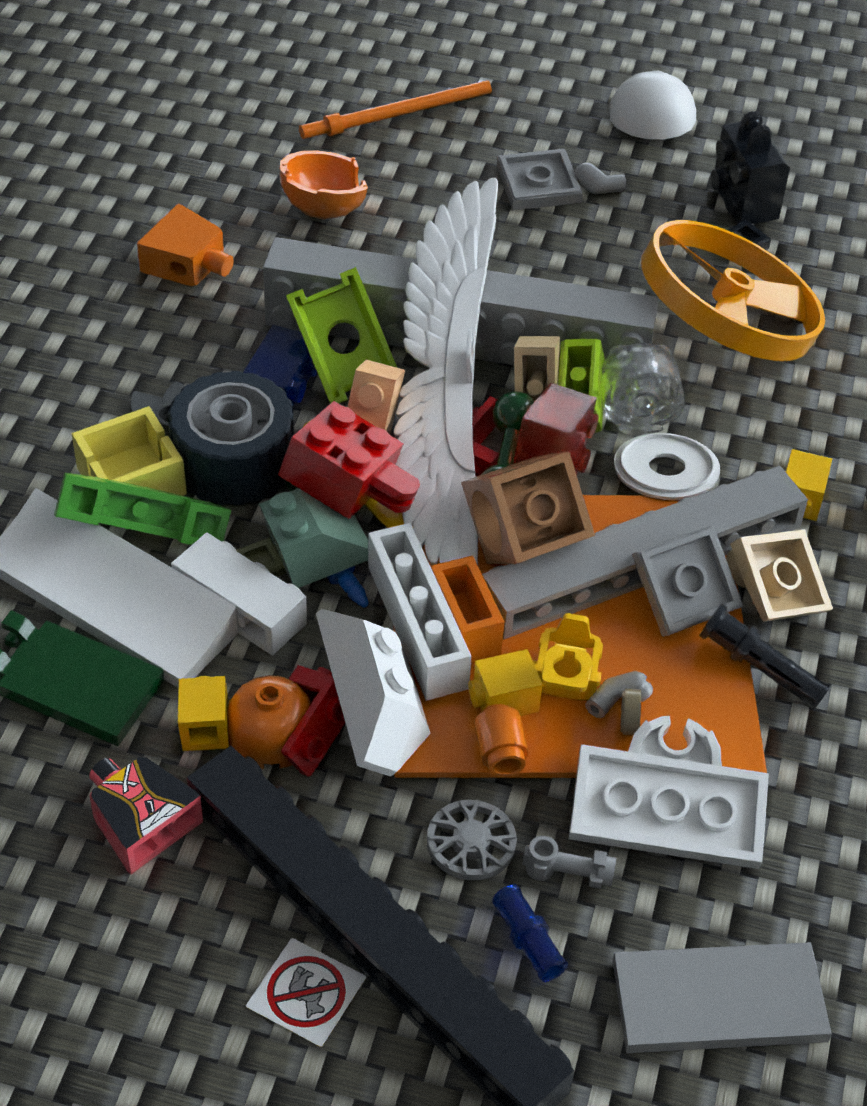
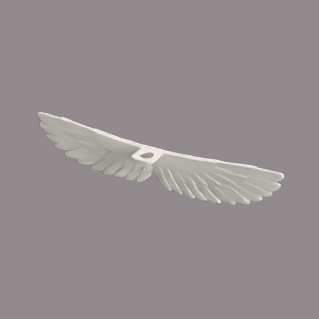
M495 177L488 179L480 190L477 181L470 183L464 189L462 198L460 192L456 191L450 198L447 209L443 204L439 206L435 216V225L432 221H427L424 228V242L418 240L416 243L418 266L413 262L410 264L408 272L410 282L406 284L408 301H405L403 306L408 320L403 322L404 332L407 336L403 340L406 351L416 361L429 367V369L414 376L402 387L399 393V397L402 400L399 402L396 416L400 419L395 425L393 432L395 438H398L397 440L404 443L396 466L419 479V490L410 510L403 512L404 524L411 523L421 547L425 544L426 556L431 565L437 564L438 559H440V563L471 555H473L478 565V535L461 482L476 477L472 411L475 345L480 304L496 225L495 212L498 181Z

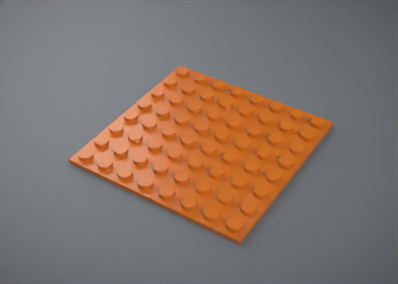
M583 495L594 533L605 529L609 525L629 521L640 517L645 512L656 511L680 501L662 500L642 495ZM478 538V567L481 574L489 572L494 567L508 565L487 564ZM424 544V546L422 547V549H423V551H424V553H425V556H426V550H425V544ZM644 587L573 613L588 617L590 633L600 637L601 643H603L602 657L599 659L597 671L602 672L600 686L607 678L632 671L645 674L647 676L646 681L653 686L651 696L644 702L641 701L640 726L645 720L649 722L661 716L670 715L671 725L669 731L663 736V740L669 748L683 750L687 748V741L683 736V731L689 718L700 724L708 732L713 730L721 747L722 766L767 773L750 663L744 659L741 663L738 660L735 662L730 658L731 653L709 637L702 639L699 636L709 620L662 637ZM741 607L728 612L744 624ZM562 618L503 639L501 655L528 649L532 661H538L541 634L545 632L546 628L558 627ZM549 641L548 649L555 646L556 642ZM585 648L592 659L593 648ZM475 662L471 663L470 681L474 680ZM411 667L431 734L394 774V778H576L581 744L628 752L633 735H623V732H620L622 697L619 698L603 718H596L586 709L585 703L587 700L570 699L541 693L539 712L520 716L528 748L525 768L511 776H494L482 762L474 724L476 717L482 710L481 707L475 708L473 706L469 690L426 701Z

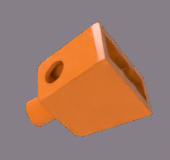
M177 204L137 242L140 272L188 286L198 285L210 272L226 277L234 263L233 256L224 253L223 232L220 227L181 204Z

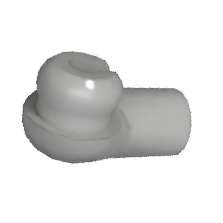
M586 162L578 165L575 169V177L579 184L591 194L624 192L626 190L624 174L605 175L596 166Z
M638 671L610 677L587 700L585 706L591 715L596 718H603L619 698L622 697V691H625V689H641V701L644 702L653 693V686L646 681L647 676Z

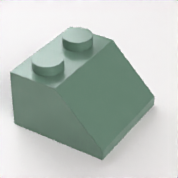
M300 488L290 492L279 493L270 500L259 504L272 542L292 584L298 588L368 561V539L355 515L347 519Z

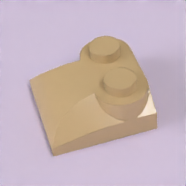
M805 529L740 537L730 544L732 550L728 552L726 560L734 582L741 587L747 588L763 622L825 613L833 610Z

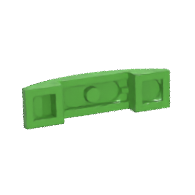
M64 473L54 516L93 525L101 523L177 539L180 543L192 545L206 532L221 542L224 541L232 510L205 501L144 486L86 475Z

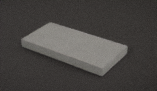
M811 942L614 952L613 968L626 1053L829 1042L832 1035Z

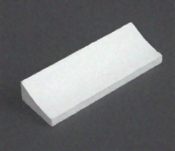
M37 488L34 489L19 514L0 536V579L110 647L164 670V680L177 688L179 679L195 678L238 634L236 605L100 525L55 517L54 512L57 500Z

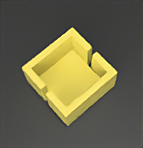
M150 406L72 433L76 465L81 475L130 483L182 496L187 494L184 461L169 436H165V430Z

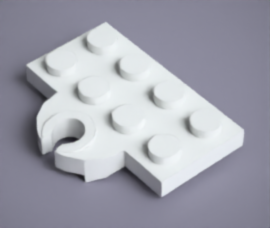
M669 715L661 716L649 722L645 720L634 733L628 752L581 744L568 839L755 869L760 868L763 861L769 773L722 766L721 747L713 730L708 732L700 724L688 718L683 731V736L687 741V748L673 750L663 740V736L669 731L671 725Z

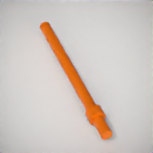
M486 80L345 115H340L339 113L325 115L323 120L299 125V133L302 139L323 134L328 136L342 134L344 129L491 94L492 87L490 82Z

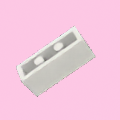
M207 532L171 563L173 569L236 605L238 633L272 656L307 624L306 596L297 586L285 583L271 574L261 563L252 562L238 553L230 543L226 541L221 542Z

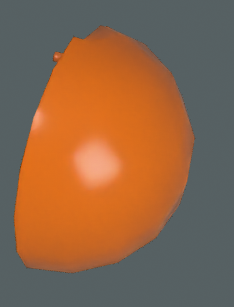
M313 150L291 153L280 161L281 187L291 204L307 216L323 220L343 217L361 206L368 189L365 180H361L359 187V166L355 157L349 158L337 153Z

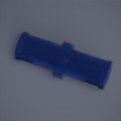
M516 884L500 889L492 898V903L510 928L512 943L516 949H523L542 982H549L558 978L565 972L568 963L549 937L548 924L542 916L535 915L523 896L520 887Z

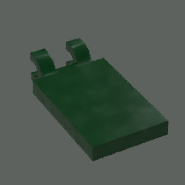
M11 610L1 622L2 628L10 631L4 639L5 644L16 648V651L9 658L0 649V696L115 746L120 745L164 681V670L50 621L46 620L42 627L37 629L25 616Z

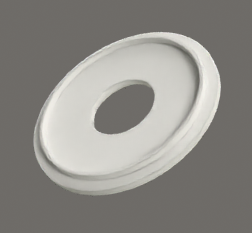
M651 433L634 437L622 444L614 457V470L618 478L637 493L656 499L681 500L686 497L703 494L715 486L720 475L719 461L710 449L696 440L676 434ZM655 458H672L682 462L685 469L677 475H662L653 471L649 466V462Z

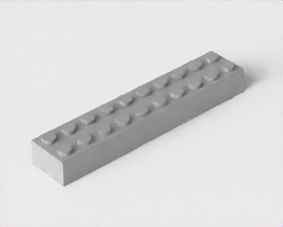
M275 237L263 266L266 325L300 331L286 295L303 289L306 297L341 284L342 280L339 273L356 267L387 344L405 348L403 340L407 336L404 332L403 322L408 319L405 315L403 304L405 301H408L406 284L410 282L408 275L409 267L412 262L418 266L417 259ZM487 270L480 304L475 359L514 365V346L519 336H560V345L561 341L567 339L601 340L606 360L604 380L645 386L659 298ZM348 323L337 324L329 332V336L360 340L357 329Z

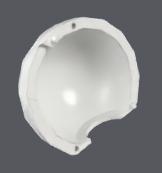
M649 71L633 75L620 85L609 105V120L614 124V127L631 136L644 139L665 140L678 137L690 131L696 122V107L688 87L680 79L662 71Z

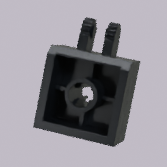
M756 111L744 114L740 122L722 125L720 140L716 143L717 158L715 169L711 171L712 187L715 191L719 192L725 202L726 210L732 213L737 223L747 220L751 224L779 219L790 172L789 165L772 142L771 137H773V133L768 126L762 125L763 118Z

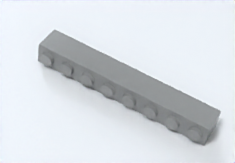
M779 465L766 471H757L749 477L733 483L719 485L703 494L683 498L677 503L659 510L645 512L640 517L629 521L609 525L605 529L596 532L595 536L517 564L494 567L489 572L483 573L482 576L504 620L503 639L560 619L565 613L573 614L644 587L632 557L633 553L713 524L726 556L732 550L730 544L740 537L788 532L800 528L808 499Z

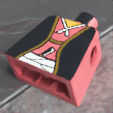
M139 757L123 769L111 758H104L96 763L90 771L89 778L97 785L89 795L93 817L130 874H133L203 822L200 795L147 757Z

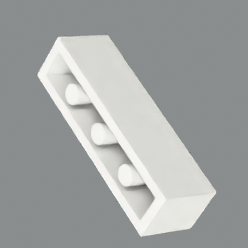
M411 523L370 532L368 540V568L425 700L468 690L472 656Z

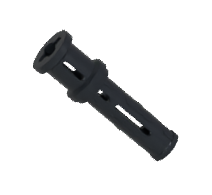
M721 603L699 636L702 639L709 637L731 653L730 658L735 662L738 660L741 663L744 659L770 677L774 682L807 703L810 708L815 709L828 692L830 685L825 684L796 664L792 659L786 657L759 638L761 633L754 625L751 627L746 626L727 612V606Z

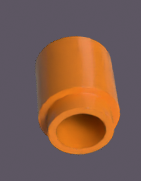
M493 704L486 707L474 721L482 762L494 776L506 777L517 774L525 768V759L528 756L520 713L517 709L508 707L505 704Z

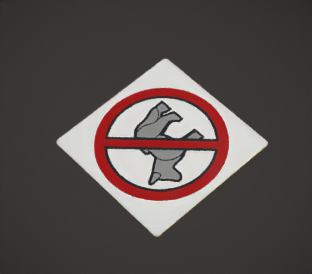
M291 938L246 1004V1007L322 1047L365 981L366 976Z

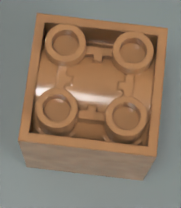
M569 451L536 456L461 482L487 564H517L595 536Z

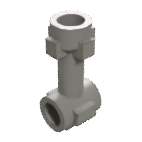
M542 835L535 837L530 842V845L525 846L522 865L526 866L527 874L537 881H545L553 875L554 871L589 877V887L601 889L602 885L612 886L616 858L609 857L607 852L595 850L593 858L558 852L556 841L551 837Z

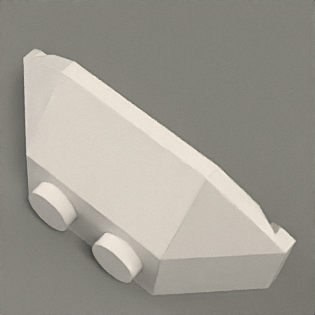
M321 609L316 613L357 766L391 777L431 734L409 660L399 637L391 629L378 626L363 619Z

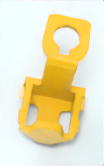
M565 613L558 627L546 628L545 632L541 634L538 661L533 660V663L543 684L542 693L570 699L588 700L596 692L597 687L600 686L602 672L597 671L599 659L602 657L603 643H601L600 637L590 633L588 617ZM549 641L556 642L555 646L548 649ZM585 648H593L592 659Z

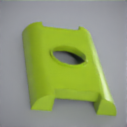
M356 267L339 273L342 280L341 284L308 297L305 296L303 289L286 295L330 404L333 401L338 404L348 401L346 393L352 389L355 370L365 360L397 368ZM340 323L353 325L360 336L357 348L348 354L335 352L328 342L330 330Z

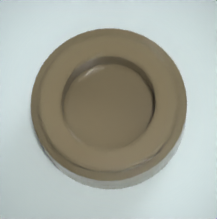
M625 689V691H622L620 732H623V735H634L640 727L641 689Z

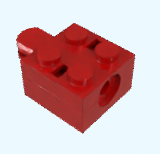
M335 401L291 437L278 476L347 519H350L371 498L395 513L406 512L410 510L420 487L418 478L396 466L404 443L392 437L384 429L378 428L356 415L350 408L342 406Z

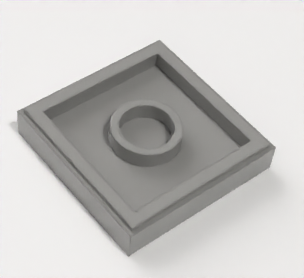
M565 149L497 156L496 166L512 211L582 203L583 192L575 177V172Z
M713 524L632 554L662 637L709 620L721 603L727 606V612L743 607Z

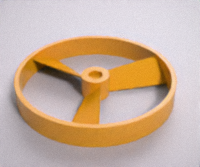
M690 220L669 221L656 229L642 254L641 267L643 274L658 298L694 329L733 350L766 360L791 361L803 357L824 328V310L817 296L806 282L788 265L767 250L726 229ZM680 245L718 281L712 290V296L717 301L715 308L693 293L678 279L665 262L659 247ZM686 246L702 249L724 257L752 272L763 281L753 280L747 274L735 268H726L721 273ZM746 306L803 323L806 334L787 336L749 326Z

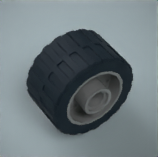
M241 371L217 372L206 377L202 376L193 383L187 384L174 397L171 402L172 406L168 411L169 436L184 461L186 491L193 493L203 501L214 502V504L218 505L233 504L235 506L260 501L262 498L276 493L281 486L285 485V479L278 476L291 437L294 435V413L291 400L287 398V393L282 388L276 386L275 382L254 373H242Z

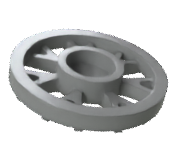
M460 800L450 803L434 815L428 827L427 848L432 860L444 872L459 879L483 880L493 877L510 864L515 854L517 836L513 823L502 810L487 802ZM463 812L467 820L458 823L451 815ZM476 812L490 816L484 823L474 820ZM503 826L507 835L492 836L490 829ZM438 827L454 831L451 837L436 836L435 832ZM490 845L505 852L500 860L488 853ZM453 846L457 855L448 861L442 856L441 852ZM466 859H481L482 868H467ZM458 862H461V863H462V867L457 866L456 864H457ZM486 862H489L492 865L487 867Z

